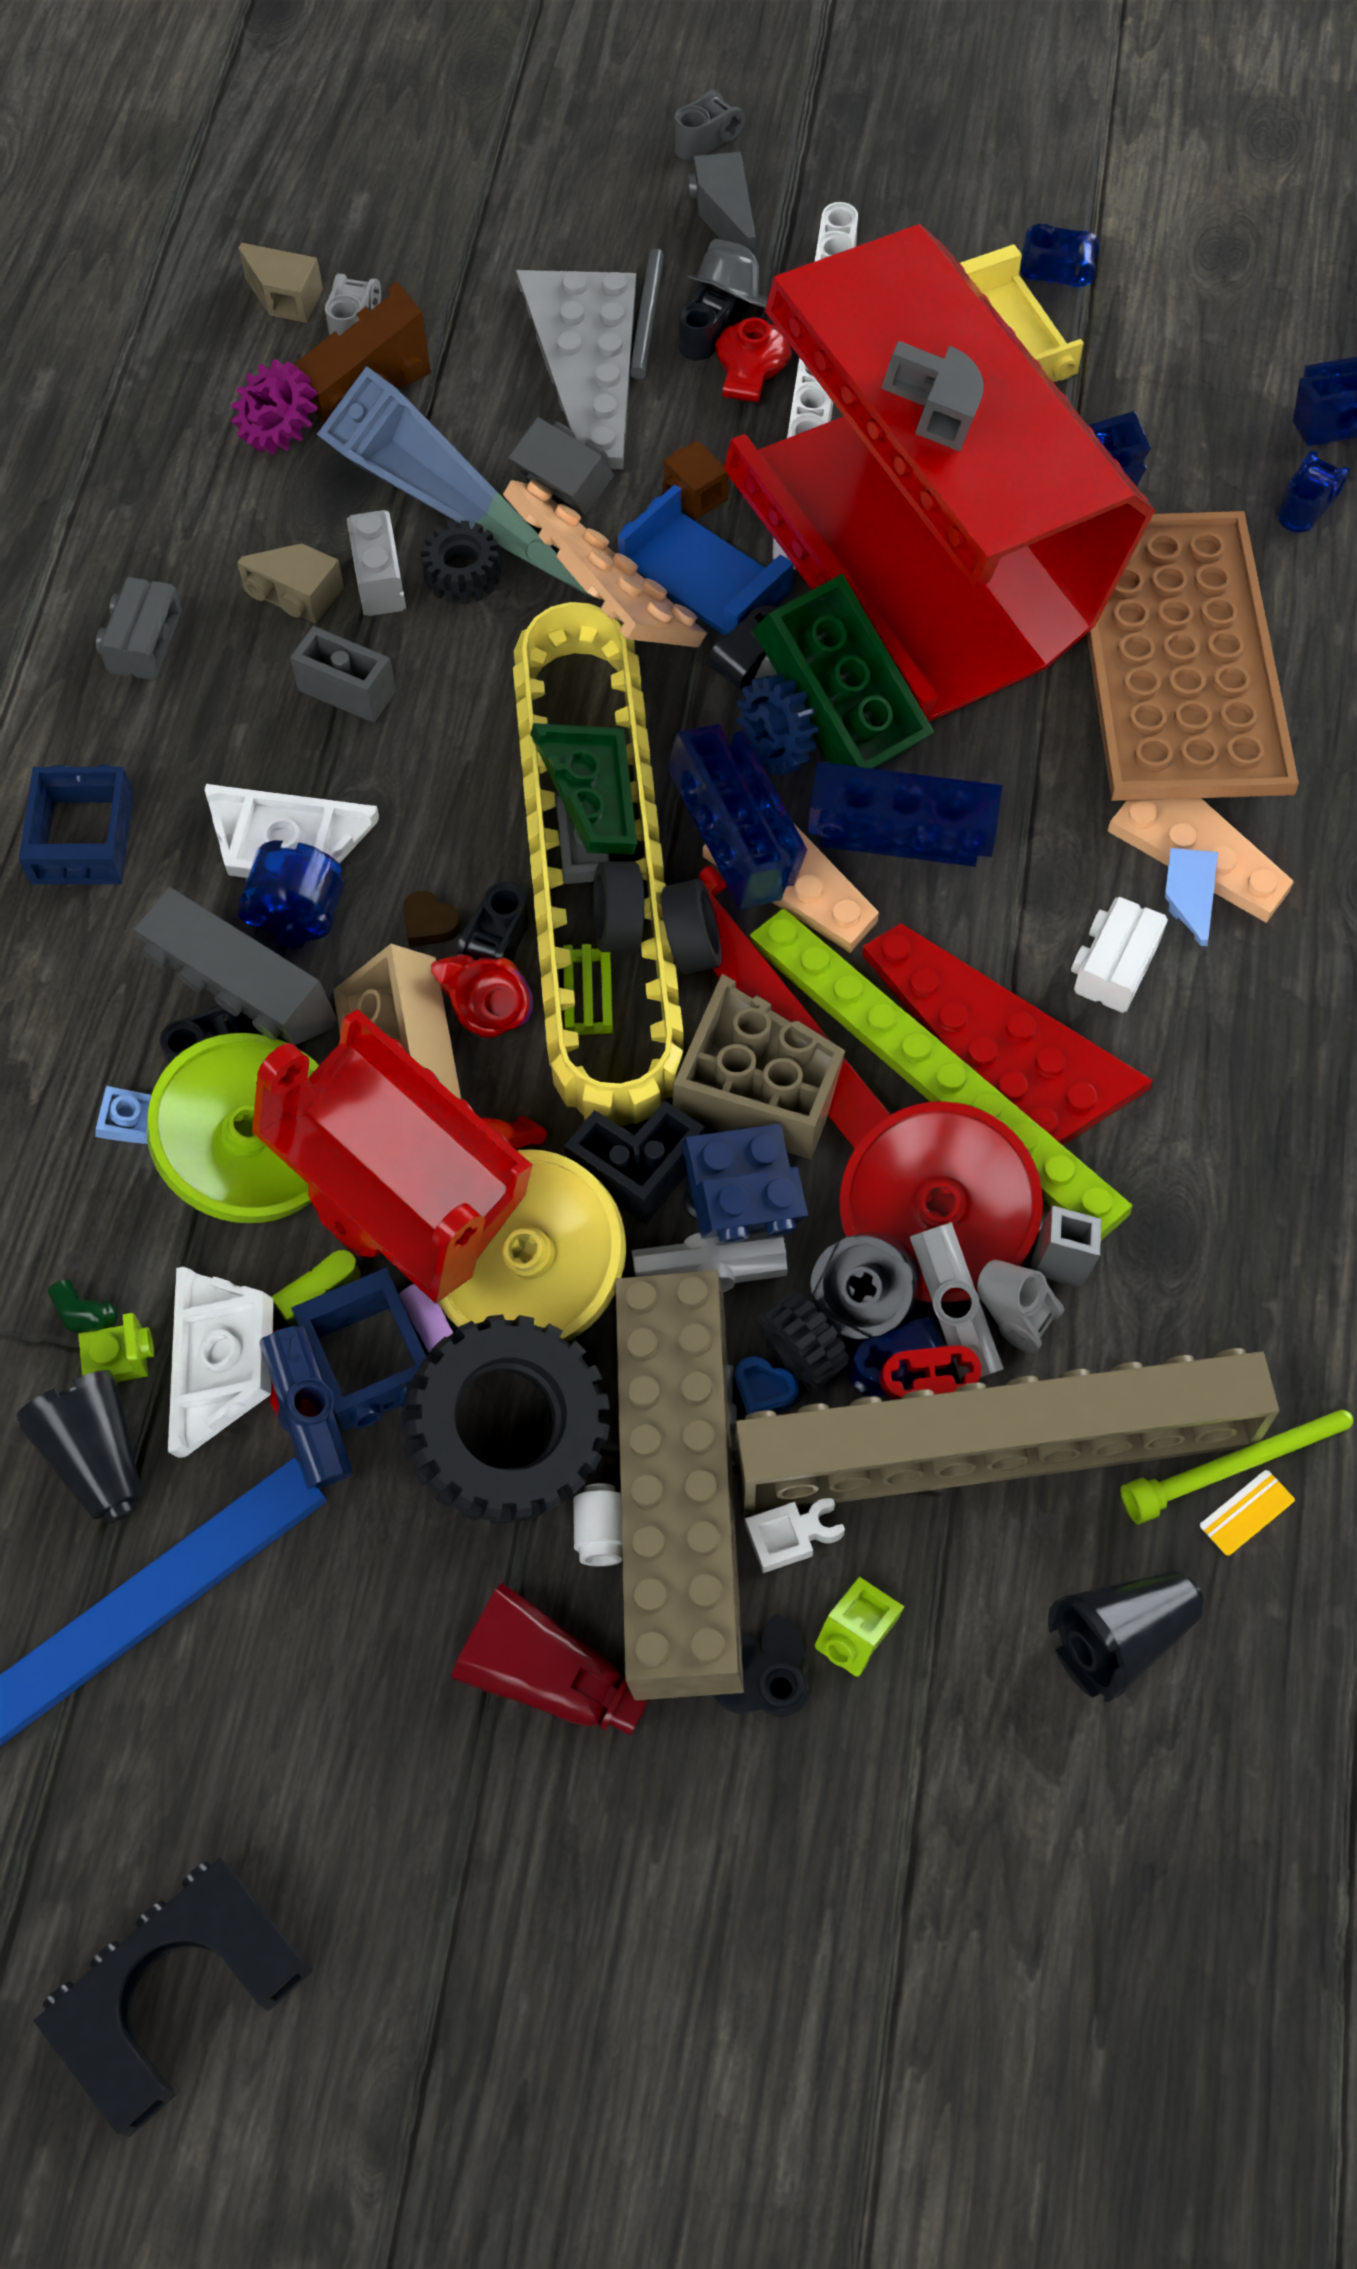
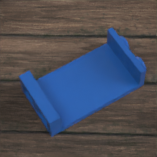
M675 484L665 494L653 499L648 509L634 522H628L618 535L619 554L630 558L638 565L637 573L644 579L648 578L659 583L667 590L666 596L669 599L686 607L696 617L723 635L729 634L755 608L764 605L776 607L792 592L793 563L780 554L766 568L683 514L681 512V488Z

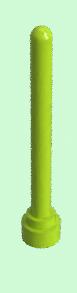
M1338 1410L1160 1482L1154 1478L1148 1481L1143 1477L1121 1486L1123 1504L1130 1518L1140 1525L1159 1517L1160 1510L1167 1507L1168 1501L1348 1430L1353 1425V1416L1346 1410Z

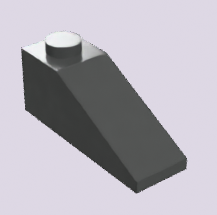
M741 152L694 156V173L687 174V188L689 199H696L699 217L720 239L742 244L756 255V235Z

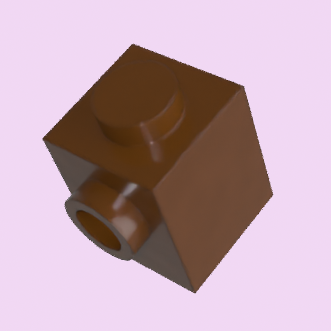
M696 440L683 449L674 451L669 457L664 459V480L662 485L665 493L674 484L681 488V507L696 520L728 501L729 476L723 469L724 466Z

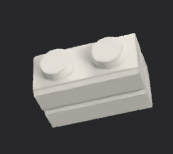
M1122 897L1114 899L1108 912L1100 909L1089 932V935L1095 937L1091 948L1081 946L1071 968V972L1078 974L1074 987L1076 994L1095 1002L1101 1001L1103 1005L1119 1012H1127L1162 939L1168 921L1166 915L1146 907L1142 909L1139 904Z

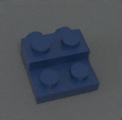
M781 1123L689 1136L681 1141L701 1239L718 1237L720 1244H727L749 1238L750 1231L766 1229L767 1236L783 1235L797 1230L796 1224L808 1216L798 1167L790 1168Z

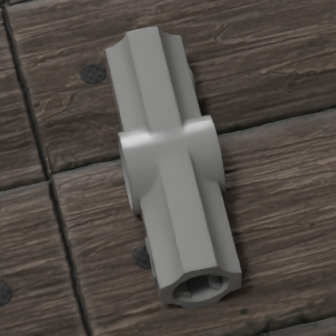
M952 1222L911 1236L910 1240L947 1345L965 1346L971 1349L978 1356L981 1363L980 1377L1004 1369ZM955 1287L967 1291L972 1302L969 1312L963 1317L958 1318L947 1315L941 1304L944 1293ZM952 1358L961 1382V1378L969 1373L968 1367L959 1366L957 1358Z
M766 1232L749 1234V1238L727 1244H720L718 1237L701 1239L700 1233H696L685 1239L683 1244L632 1250L634 1277L718 1270L723 1292L733 1288L735 1283L787 1276L788 1271L783 1236H767Z

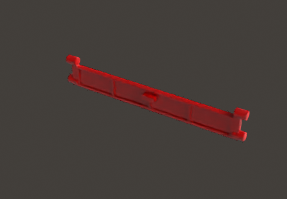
M713 866L705 867L698 877L703 881L710 896L717 920L722 949V961L720 967L712 969L719 979L723 973L736 982L735 988L749 997L754 998L758 995L771 1004V1010L789 1022L799 1021L830 1041L716 900L714 895L722 892L727 883ZM844 1058L828 1116L855 1149L861 1139L890 1114Z

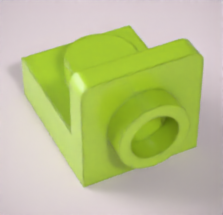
M134 1313L123 1314L122 1326L78 1334L82 1376L101 1370H110L117 1382L148 1376L147 1358L154 1357L152 1334L149 1327L142 1328Z
M859 1576L828 1615L815 1643V1648L827 1656L834 1664L843 1667L854 1676H860L874 1650L898 1621L904 1606Z

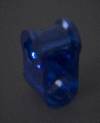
M1048 224L1033 225L1027 230L1025 235L1020 271L1026 278L1034 281L1043 280L1066 284L1072 287L1088 286L1096 277L1094 259L1099 254L1100 241L1096 235L1088 231L1058 228ZM1081 243H1085L1084 254H1080ZM1076 264H1080L1078 275H1075Z
M1310 451L1298 471L1289 480L1278 512L1280 524L1292 532L1302 533L1313 528L1328 506L1333 504L1342 492L1349 478L1350 468L1344 466L1340 469L1319 459L1317 452Z
M933 1317L913 1320L896 1330L869 1338L861 1343L856 1351L855 1360L850 1372L851 1383L854 1388L864 1396L881 1397L885 1395V1392L880 1385V1374L876 1368L883 1367L884 1363L891 1356L902 1351L946 1346ZM952 1358L951 1363L946 1368L935 1370L936 1376H941L952 1369L954 1366ZM872 1361L875 1367L867 1369V1363ZM900 1363L898 1371L892 1374L891 1378L892 1381H900L904 1388L909 1386L914 1380L926 1378L925 1371L908 1372L906 1364Z

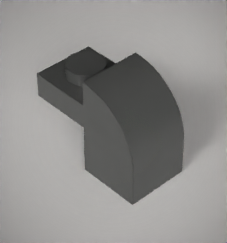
M898 341L881 389L925 406L915 434L961 451L981 401L984 382L976 364L965 353L953 346H949L945 358H941Z
M1043 1200L1040 1228L1034 1245L1026 1257V1268L1041 1272L1047 1280L1080 1288L1087 1281L1100 1257L1101 1219L1053 1205L1051 1207Z

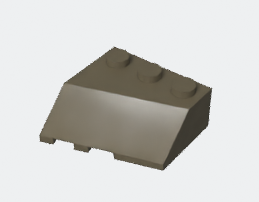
M722 973L673 1083V1106L704 1127L719 1132L781 1123L787 1153L811 1160L827 1120L845 1050L799 1021L789 1022L771 1010L769 1002L758 995L754 998L749 997L735 988L736 982Z

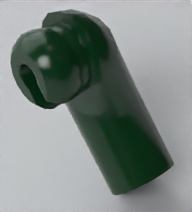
M70 1280L58 1281L48 1289V1294L61 1321L68 1330L81 1333L94 1332L111 1328L115 1325L117 1321L116 1308L107 1301L98 1303L97 1301L80 1300Z

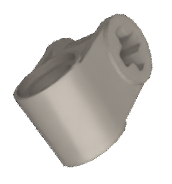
M340 273L335 276L332 291L325 304L329 335L336 331L340 336L360 320L356 315L360 310L367 306L371 311L380 303L381 285L378 279L371 278L369 282L347 279L345 274Z
M1000 1260L988 1262L979 1275L977 1284L979 1298L996 1321L1002 1336L1022 1351L1028 1353L1038 1352L1042 1345L1041 1336L1052 1320L1060 1319L1064 1313L1062 1303L1053 1294L1045 1276L1039 1271Z

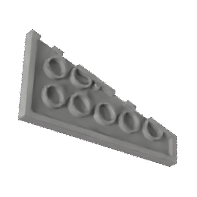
M516 270L517 283L526 301V309L536 330L537 341L552 384L554 383L558 402L561 410L564 411L568 428L576 436L575 439L585 444L589 440L602 448L608 455L606 462L611 469H623L636 299V273Z

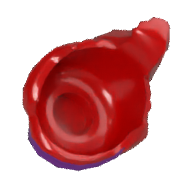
M458 954L431 964V973L435 976L436 981L440 983V987L451 999V1005L458 1020L470 1032L480 1037L494 1038L500 1036L505 1031L521 1027L529 1020L533 1010V995L522 973L507 958H479L475 960L472 956Z

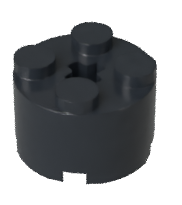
M864 1232L841 1239L828 1247L818 1258L814 1266L810 1284L818 1313L822 1312L827 1318L826 1323L829 1327L833 1326L837 1333L846 1337L863 1339L881 1336L904 1323L918 1306L922 1294L923 1280L918 1260L904 1243L888 1234ZM870 1274L873 1277L872 1284L877 1287V1291L865 1296L862 1294L864 1285L857 1280L858 1277L861 1278Z

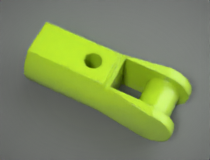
M346 1250L333 1252L313 1268L312 1271L307 1272L272 1296L274 1307L289 1327L298 1325L291 1307L361 1278V1272L354 1255Z

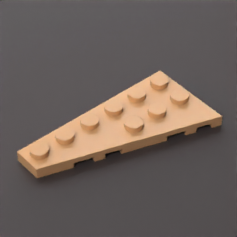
M530 480L529 483L510 481L503 493L505 498L525 521L538 528H542L538 536L545 544L550 546L553 544L560 549L556 557L583 589L590 595L605 600L601 610L607 617L617 618L624 623L620 632L626 639L689 647L700 646L707 632L695 623L697 617L692 611L680 604H673L665 597L667 590L651 579H644L637 573L638 565L622 554H615L608 548L609 540L599 532L590 528L586 529L579 523L581 517L576 511L566 505L557 504L551 498L553 492L548 487L535 480Z

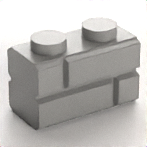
M381 510L350 515L346 519L363 614L374 616L403 611L406 609L389 511Z

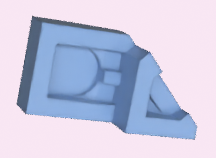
M1171 848L1165 899L1169 902L1168 911L1175 919L1180 918L1195 935L1194 939L1200 946H1208L1218 852Z

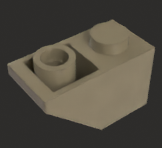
M241 243L239 253L245 279L270 316L307 323L323 290L317 258Z
M303 543L242 556L237 562L244 590L251 597L259 601L266 600L281 607L287 614L293 617H302L317 624L344 589L339 560Z

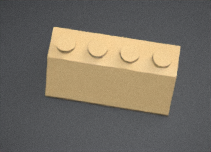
M390 944L333 989L340 1034L343 1018L354 1010L359 1009L385 1034L398 1040L412 1058L424 1068L433 1071L440 1083L458 1099H461L440 983L436 981L435 976L431 973V964L436 961V958Z

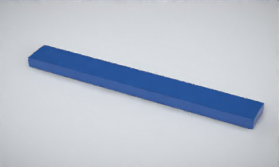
M292 1458L0 1674V1746L325 1504L327 1501L319 1489L312 1488L307 1490L298 1461Z

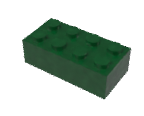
M843 573L770 612L752 630L776 673L783 674L785 681L794 679L796 681V693L806 692L807 697L804 705L806 708H814L815 711L809 717L810 723L818 727V732L812 734L843 788L910 750L935 733Z

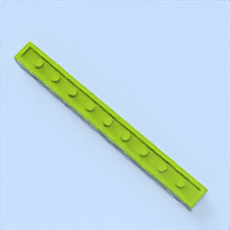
M783 908L750 934V942L767 961L930 1102H956L973 1106L993 1115L1014 1131L1034 1160L1040 1177L1043 1200L1051 1207L1053 1205L1100 1218L1101 1241L1131 1214L1133 1205L787 910Z

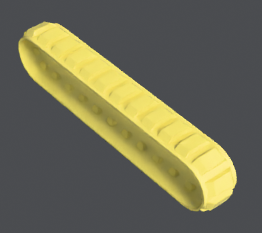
M568 602L549 607L534 617L527 629L521 632L514 649L515 666L513 667L549 1065L552 1068L553 1084L567 1107H576L584 1116V1120L596 1110L619 1126L632 1123L636 1125L650 1118L666 1098L673 1097V1083L684 1061L681 1008L679 1006L676 966L674 965V957L666 934L661 904V893L666 883H664L662 849L659 843V824L655 805L652 767L650 766V749L646 729L643 692L641 691L639 657L635 654L634 640L626 639L620 632L623 626L621 621L607 617L600 607L590 603ZM573 653L592 654L608 661L618 671L611 675L612 689L625 692L626 707L615 711V720L617 726L629 728L630 744L626 745L628 764L633 765L635 781L630 783L632 802H636L638 805L639 819L635 821L637 840L642 841L644 858L635 862L640 866L642 879L647 882L648 898L644 899V918L651 920L653 938L641 942V951L643 958L656 960L658 978L645 984L647 999L660 1001L662 1021L650 1025L652 1041L665 1043V1052L660 1059H652L649 1071L641 1078L621 1084L599 1082L590 1078L583 1066L575 1067L567 1052L579 1048L578 1032L563 1030L562 1011L575 1006L573 990L559 988L558 970L571 965L569 949L555 946L554 929L567 924L566 909L552 906L550 889L563 884L562 869L548 867L547 850L560 845L558 830L544 828L543 818L544 811L556 807L555 793L541 789L539 774L546 772L547 768L539 752H537V748L530 735L533 723L548 724L546 717L534 715L533 700L545 695L544 681L536 680V676L545 665L554 659Z

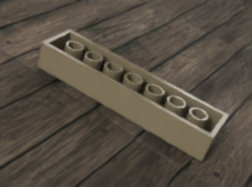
M718 1270L617 1278L616 1312L626 1683L634 1700L744 1693L725 1309Z

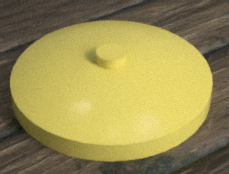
M517 1150L533 1165L525 1197L477 1259L473 1277L438 1303L447 1317L457 1327L473 1321L475 1324L483 1322L487 1316L503 1314L505 1320H515L518 1315L533 1317L534 1325L545 1328L550 1323L563 1330L560 1338L568 1342L582 1334L603 1314L616 1293V1279L622 1277L626 1257V1239L622 1218L608 1190L593 1174L578 1163L548 1151Z

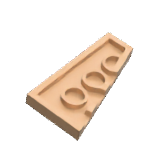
M759 786L703 846V857L775 905L782 909L784 908L795 918L849 953L853 951L878 922L879 912Z
M1202 798L1126 800L1109 824L1108 832L1169 866L1171 848L1218 852L1214 893L1265 923L1268 922L1290 892L1294 882Z

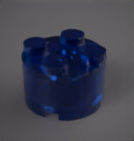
M283 840L269 841L262 844L255 853L240 897L238 917L249 925L258 926L269 933L277 935L278 941L287 947L301 948L304 946L305 941L323 938L330 932L346 884V878L342 880L340 876L342 871L340 864L329 854L314 846L298 842L296 849L281 848Z

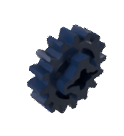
M783 674L767 675L751 680L752 685L745 686L742 689L745 698L737 700V706L743 711V715L736 718V723L744 728V732L739 736L740 741H748L749 744L747 756H757V767L760 770L768 767L770 775L779 773L784 775L801 769V765L811 761L808 752L816 750L817 745L810 736L812 733L818 732V727L811 724L809 717L815 713L814 708H806L804 705L807 697L806 692L796 693V681L794 679L785 681Z

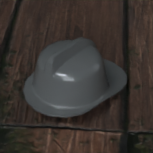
M722 239L712 240L704 255L698 274H688L687 277L713 284L745 301L766 308L768 298L759 293V265L755 255L742 244Z

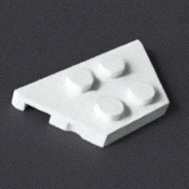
M210 784L205 786V793L229 876L318 887L377 824L379 819L377 806Z
M185 1267L176 1268L168 1452L178 1458L188 1456L271 1395V1378L259 1341L262 1337L273 1333V1298L263 1291L247 1286L239 1287L230 1281L214 1276L213 1278L203 1276Z

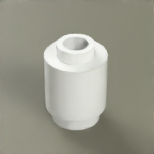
M610 1484L588 1485L584 1487V1493L576 1495L573 1499L574 1549L579 1552V1561L584 1565L611 1566L618 1564L622 1561L621 1493L615 1492V1486Z

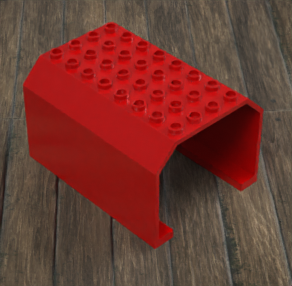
M920 224L774 276L765 312L843 414V417L758 450L746 434L735 437L730 441L723 468L811 590L843 573L928 722L1047 669L1096 626L1155 512L1146 496L1139 491L1123 471L1119 462L1112 457L1096 437L1092 428L1084 422L1069 403L1065 394L1057 388L1042 369L1040 363L1034 359L1016 336L1014 330L1007 325L992 306L988 297L980 291L968 276L963 266L957 262L944 244ZM898 341L941 358H945L949 346H953L965 353L980 370L984 382V391L961 451L915 434L925 406L881 389Z

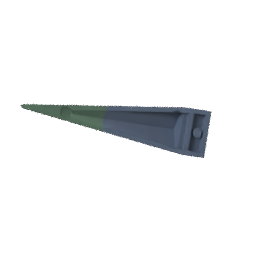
M366 366L317 435L356 466L461 524V521H469L470 529H473L475 523L482 525L483 533L489 529L493 533V540H497L498 546L585 595L594 597L583 589L556 557L557 553L552 547L541 540L538 536L539 534L398 389Z

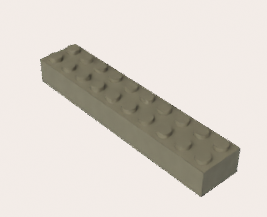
M1233 1348L1217 1353L1214 1358L1194 1360V1357L1191 1355H1180L1165 1360L1162 1365L1143 1367L1139 1362H1128L1113 1367L1110 1372L1091 1374L1087 1369H1075L1061 1374L1057 1379L1038 1381V1378L1035 1376H1022L1010 1380L1007 1385L986 1388V1385L983 1383H969L956 1388L955 1392L936 1395L931 1390H916L905 1394L902 1399L882 1402L879 1397H863L852 1401L850 1406L829 1409V1406L826 1404H811L801 1407L797 1411L798 1413L776 1415L774 1411H758L747 1415L745 1420L736 1421L735 1458L744 1515L763 1513L795 1502L797 1508L812 1506L815 1502L824 1498H832L834 1503L1241 1449L1261 1441L1279 1413V1407L1264 1351L1246 1353L1245 1349Z

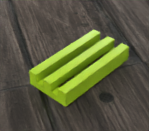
M582 944V949L573 950L572 945H563V948L570 950L571 965L563 968L564 989L574 991V962H582L584 1023H575V1006L564 1010L565 1030L578 1032V1035L613 1034L611 952H601L599 949H592L591 944ZM601 961L603 1022L594 1023L592 962Z

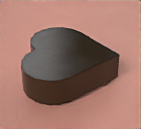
M417 891L410 894L404 901L403 910L409 947L452 940L459 933L460 919L457 910L447 903H439L437 897L432 893Z

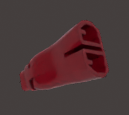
M503 1583L499 1584L490 1597L463 1647L451 1675V1679L485 1692L526 1704L565 1721L582 1726H597L599 1723L600 1729L605 1732L611 1725L632 1736L649 1700H634L626 1683V1676L620 1682L623 1675L610 1660L563 1629L532 1603Z

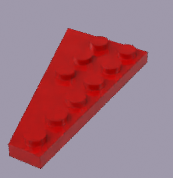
M902 923L863 946L862 956L915 1020L1063 1146L1151 1088L1152 1079Z

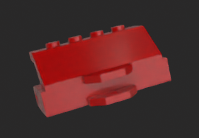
M356 1009L342 1020L339 1045L309 1077V1058L292 1043L279 1046L265 1058L257 1073L252 1132L308 1184L307 1194L321 1223L354 1255L376 1257L382 1253L437 1304L473 1277L477 1259L525 1197L533 1165L510 1145L507 1138L501 1132L493 1130L477 1116L465 1100L458 1099L440 1083L433 1071L424 1068L412 1058L398 1040L389 1037L359 1009Z

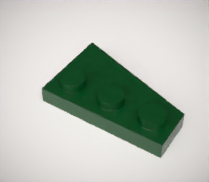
M533 723L530 733L532 740L587 853L633 855L637 846L624 729Z

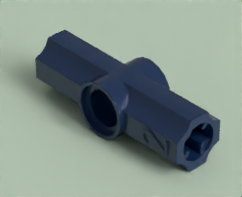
M291 1326L262 1337L259 1344L279 1402L278 1420L283 1429L290 1435L307 1490L329 1486L350 1477L353 1471L332 1411L334 1396L330 1387L322 1381L305 1327ZM294 1399H309L314 1403L317 1415L307 1417L299 1413L295 1407Z

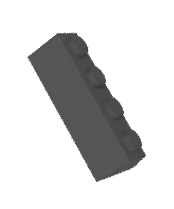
M170 886L133 929L143 945L140 951L147 960L161 969H164L166 965L178 971L177 976L181 981L196 992L200 993L203 988L215 995V1001L230 1014L238 1016L242 1012L253 1019L252 1024L271 1040H276L279 1036L287 1042L297 1045L332 1030L338 1023V1019L318 979Z

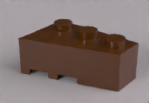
M397 281L387 289L390 295L371 311L365 306L356 314L360 320L340 336L334 331L294 364L312 380L309 385L317 391V395L309 401L317 406L315 413L323 424L366 366L396 389H400L431 374L422 311Z

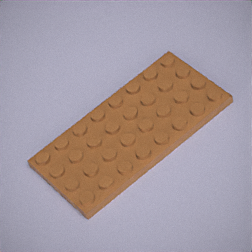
M1245 511L1153 514L1096 626L1087 633L1111 801L1295 795L1299 781Z

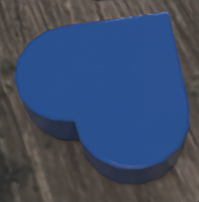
M757 1356L747 1357L736 1366L734 1373L735 1388L745 1416L758 1411H774L779 1413L791 1408L797 1401L799 1394L798 1380L789 1370L783 1368L773 1369L768 1361Z

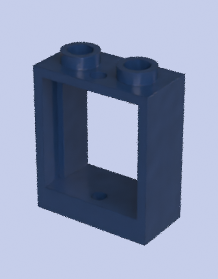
M105 764L96 767H69L66 765L33 767L19 861L30 884H122L134 796L124 767H114ZM54 802H112L107 844H48Z
M387 1268L291 1307L299 1327H305L322 1381L330 1387L333 1393V1408L343 1431L351 1427L355 1429L368 1427L377 1422L383 1413L399 1406L405 1407L406 1399H404L408 1385L414 1377L417 1368L426 1358V1355ZM390 1309L414 1366L343 1397L319 1338Z

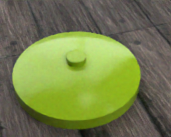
M231 1033L205 1039L192 1045L175 1057L160 1075L154 1087L146 1116V1138L153 1163L162 1179L177 1196L190 1206L209 1216L236 1223H263L287 1217L311 1203L307 1194L308 1184L252 1132L257 1073L262 1062L273 1050L283 1044H287L282 1040H271L265 1035L252 1033ZM304 1053L309 1058V1077L319 1065Z

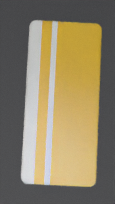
M1264 1470L1201 1522L1200 1527L1225 1555L1230 1556L1289 1507L1295 1499L1270 1471Z

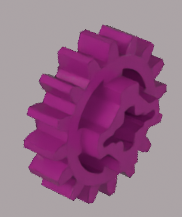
M276 359L272 361L270 369L263 363L259 364V374L255 377L247 373L246 380L249 384L246 388L237 387L236 391L241 395V399L231 404V408L239 413L231 420L232 424L239 428L237 432L238 437L246 441L248 445L257 451L262 452L264 449L270 454H275L278 446L285 451L289 450L290 439L292 438L301 441L303 439L300 432L301 428H311L312 422L307 419L308 413L317 411V406L309 401L317 395V391L309 385L312 381L310 377L292 363L287 361L283 365Z

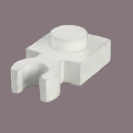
M832 1498L818 1500L811 1506L809 1513L801 1516L795 1502L745 1518V1527L762 1573L812 1557L813 1548L810 1543L812 1540L816 1539L822 1543H834L844 1536L845 1528L843 1524L827 1528L819 1522L821 1515L834 1511L835 1503Z

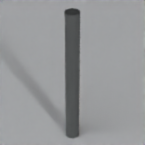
M656 248L651 249L648 253L630 366V376L636 380H641L646 376L664 260L663 251Z

